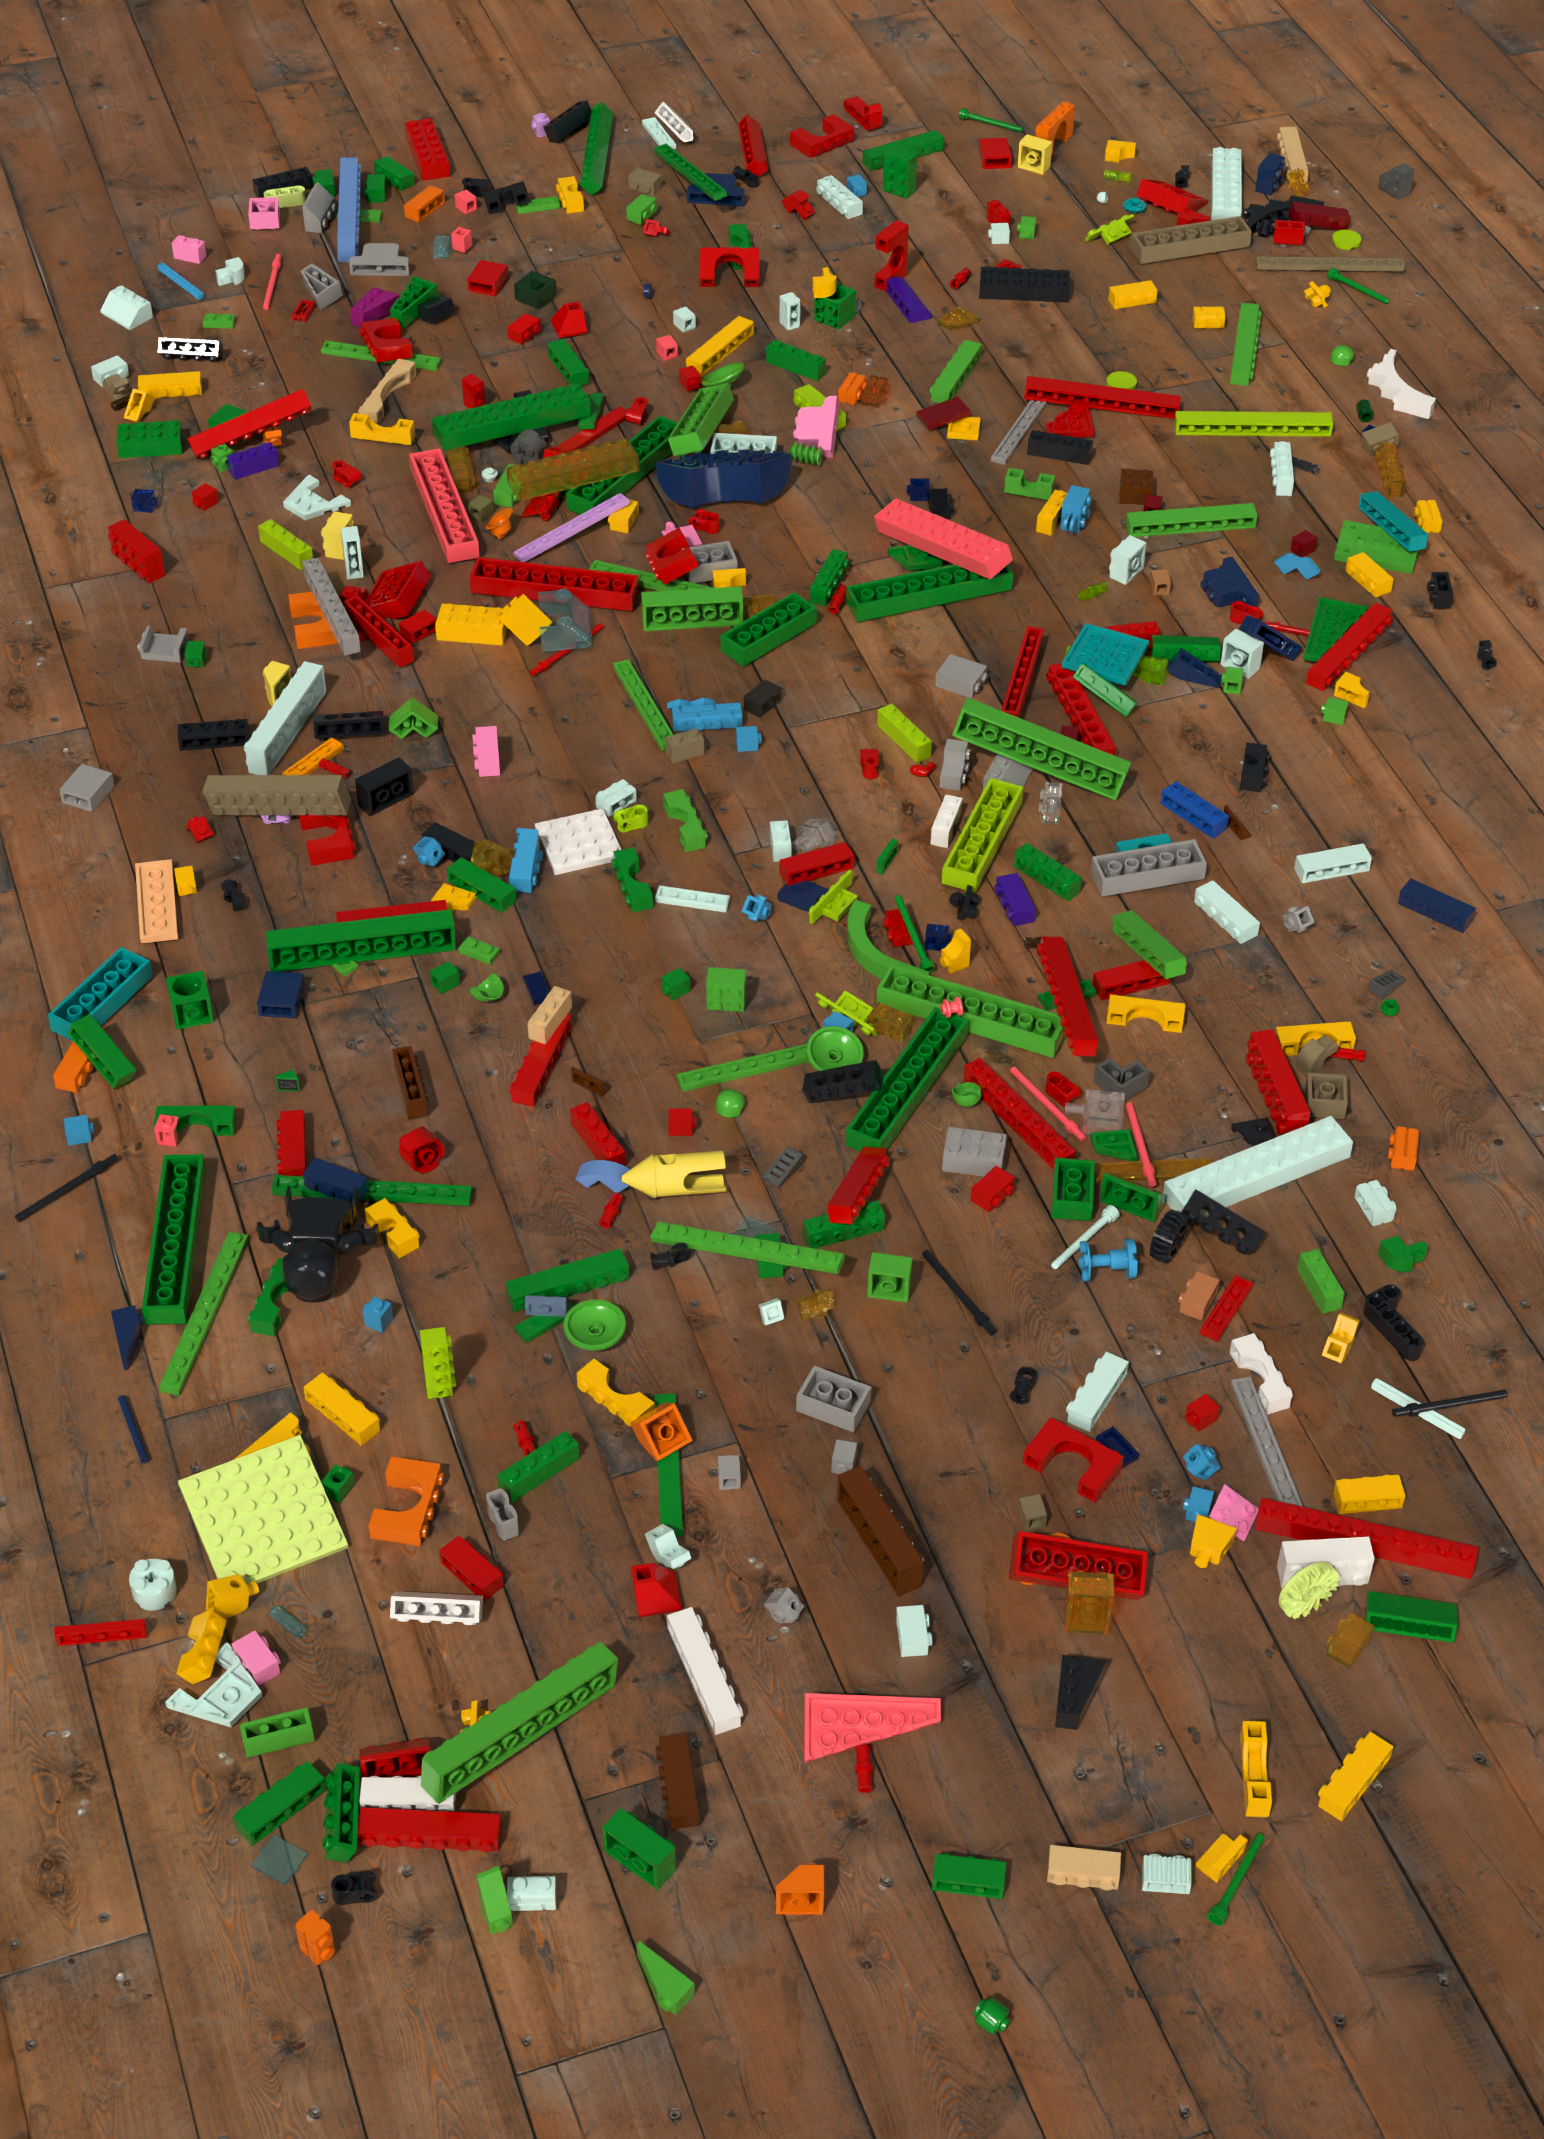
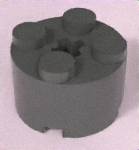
M526 429L512 443L510 449L514 456L513 460L517 464L524 463L533 468L543 457L544 449H547V443L544 439L541 440L538 437L539 434L537 432Z

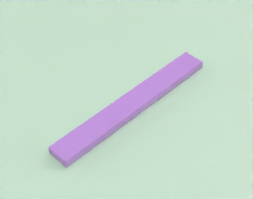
M621 493L615 495L514 551L515 558L521 562L528 561L630 504L629 499Z

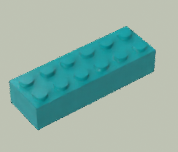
M120 947L48 1014L51 1031L73 1041L67 1034L71 1023L89 1014L101 1026L153 977L150 960Z

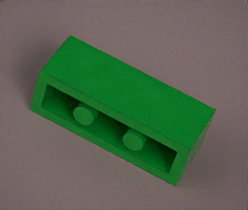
M385 156L374 161V173L385 174L386 182L398 190L403 191L415 185L414 172L392 158Z
M949 1853L935 1854L932 1891L1003 1899L1006 1862L998 1859H977L973 1856H953Z

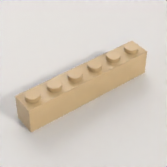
M1280 127L1276 140L1279 141L1280 156L1286 157V179H1289L1290 185H1307L1309 172L1297 127Z

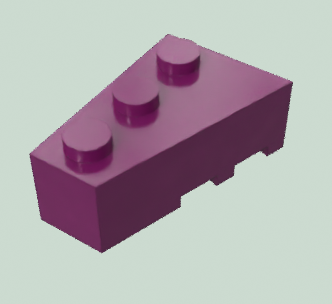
M373 287L350 309L351 324L361 328V322L379 320L383 316H390V308L399 298V294Z

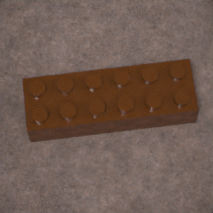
M861 1465L838 1474L837 1501L897 1596H902L922 1587L924 1558L920 1552L917 1553L911 1537L906 1536L900 1520H896L893 1516L891 1506L884 1502L880 1489L875 1488L870 1474L865 1472Z

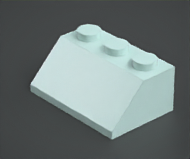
M122 285L109 292L100 310L103 315L128 330L153 318L151 302Z

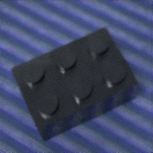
M400 757L355 779L358 806L370 817L414 795L411 767Z

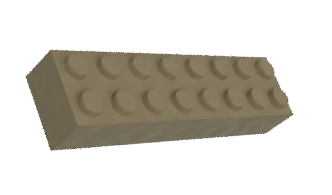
M1237 216L1135 232L1131 234L1130 249L1140 264H1147L1168 259L1173 260L1181 257L1250 247L1252 231L1243 218Z
M208 775L202 790L213 815H347L352 800L342 775Z

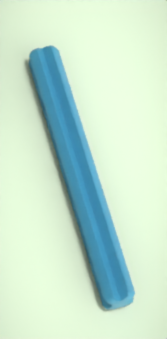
M163 262L158 264L159 271L198 300L204 299V293Z

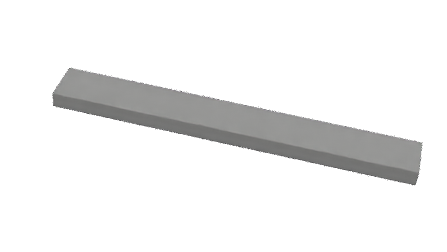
M1030 400L991 456L992 462L1003 465L1007 464L1049 402Z
M1251 1376L1232 1379L1230 1385L1276 1501L1303 1507Z

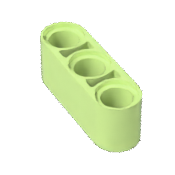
M292 186L267 190L264 192V198L279 197L280 208L303 205L306 200L305 188L303 186Z

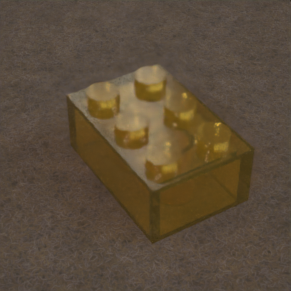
M1082 1571L1068 1573L1064 1605V1632L1109 1634L1114 1601V1574L1105 1572L1087 1573Z

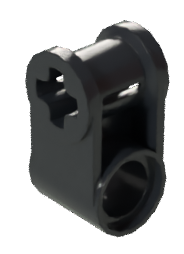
M467 177L462 180L464 190H468L476 197L483 198V193L489 191L490 183L486 179Z
M363 1871L360 1873L337 1875L331 1882L333 1901L338 1905L375 1901L378 1897L374 1886L376 1874L372 1871ZM342 1888H345V1889H346L345 1891H338L339 1889H342Z

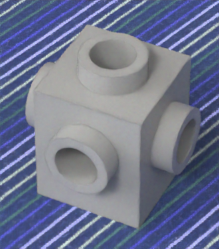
M1292 906L1287 909V913L1282 915L1284 924L1289 932L1297 931V933L1305 931L1307 926L1315 923L1308 906Z
M789 1587L775 1589L763 1604L771 1613L772 1618L779 1624L796 1621L804 1607L798 1595L792 1592Z

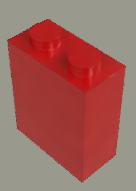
M1007 138L979 139L978 152L983 169L1011 168L1012 155Z
M480 260L467 278L468 291L496 297L509 278L508 265Z

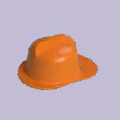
M506 508L496 513L488 525L485 526V529H488L498 539L505 537L511 529L509 518L513 513V509Z

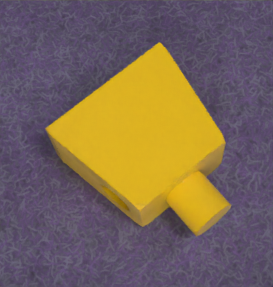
M1198 1514L1190 1549L1191 1556L1196 1557L1195 1564L1200 1568H1206L1209 1562L1216 1565L1220 1564L1235 1542L1237 1528Z
M239 1574L208 1581L206 1610L211 1609L224 1619L245 1611L248 1608L249 1596L259 1593L257 1583L255 1581L245 1583Z

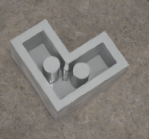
M947 739L944 748L939 788L960 791L962 784H965L967 775L965 773H968L970 765L967 762L970 757L968 742Z

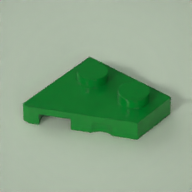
M1129 1129L1091 1133L1090 1139L1094 1153L1137 1162V1154Z

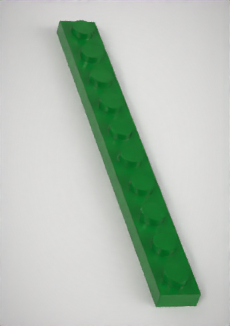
M665 143L654 147L656 155L710 198L721 200L727 196L724 188Z
M275 1175L271 1189L272 1195L286 1196L287 1186H291L292 1196L333 1198L305 1187L303 1176ZM367 1180L368 1192L362 1200L380 1201L386 1198L388 1202L469 1206L472 1186Z

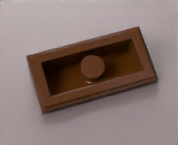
M1225 805L1224 812L1229 815L1228 826L1240 840L1250 838L1252 835L1228 805Z
M575 1067L571 1068L572 1082L601 1097H604L610 1090V1087L603 1081Z

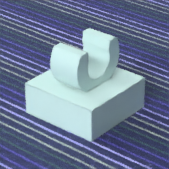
M778 1298L759 1304L764 1325L784 1319L781 1301Z

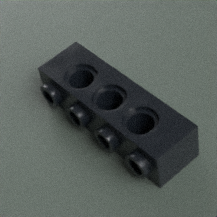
M383 711L314 715L315 739L385 734Z
M877 1060L807 1073L804 1077L802 1091L808 1102L814 1103L881 1090L883 1071Z
M1197 1189L1191 1194L1181 1211L1187 1215L1189 1222L1199 1224L1203 1231L1217 1235L1221 1242L1232 1244L1239 1253L1244 1255H1250L1254 1251L1265 1232ZM1205 1209L1209 1217L1201 1216L1200 1210ZM1217 1220H1223L1226 1223V1228L1219 1227ZM1235 1230H1239L1243 1233L1242 1239H1239L1235 1236Z

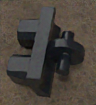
M967 885L964 894L956 892L951 894L949 898L951 905L955 908L959 907L957 919L961 921L964 916L973 919L977 913L978 908L976 905L979 902L980 895L973 893V887Z

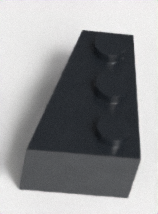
M1062 1655L1055 1727L1078 1730L1101 1681L1105 1677L1107 1660Z

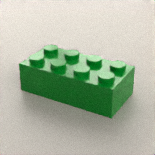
M180 420L117 424L116 444L119 459L181 455L183 435Z

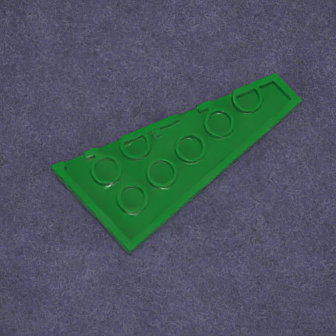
M1319 597L1303 659L1317 662L1368 610L1369 606Z

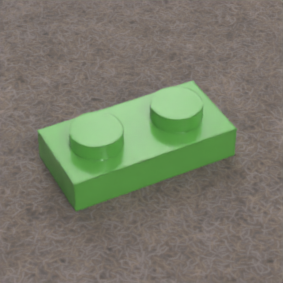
M205 314L202 322L203 328L233 329L235 315Z
M468 936L459 946V953L491 965L500 955V948Z

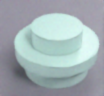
M486 468L482 471V477L486 482H493L498 476V472L493 468Z

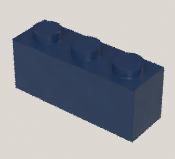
M316 1157L303 1173L305 1187L323 1193L328 1197L352 1202L354 1188L358 1187L360 1202L368 1192L367 1177Z

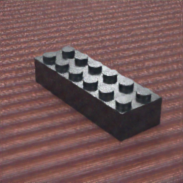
M981 267L979 299L1068 303L1070 271L1063 269Z

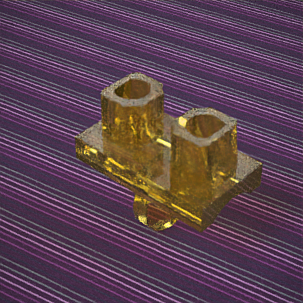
M1298 168L1286 174L1290 185L1287 187L1288 189L1292 187L1295 196L1299 197L1308 193L1310 186L1307 182H1304L1303 177L1305 174L1302 169L1299 170Z
M820 1288L815 1290L812 1296L797 1298L796 1302L800 1318L806 1321L817 1315H820V1317L827 1316V1311L835 1308L832 1290L830 1288L825 1290Z

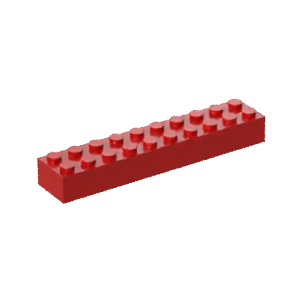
M477 557L470 575L471 593L510 598L515 596L519 598L524 594L529 600L633 611L639 593V575Z

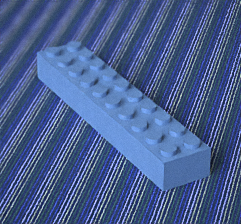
M340 157L337 233L338 262H349L351 257L359 256L361 164H358V158Z

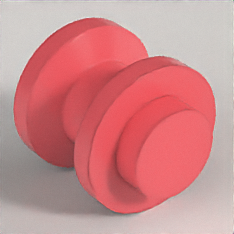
M955 997L952 1002L943 999V1003L940 1004L942 1015H945L946 1018H950L951 1013H957L958 1016L962 1015L961 999Z

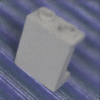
M147 625L146 630L142 633V640L138 643V652H140L141 659L181 663L187 642L189 641L187 628H180L178 635L153 633L151 626Z

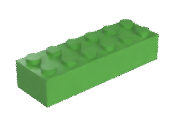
M741 586L641 592L643 631L737 626L743 622Z

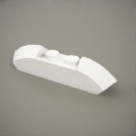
M663 101L655 111V114L683 142L692 141V128Z

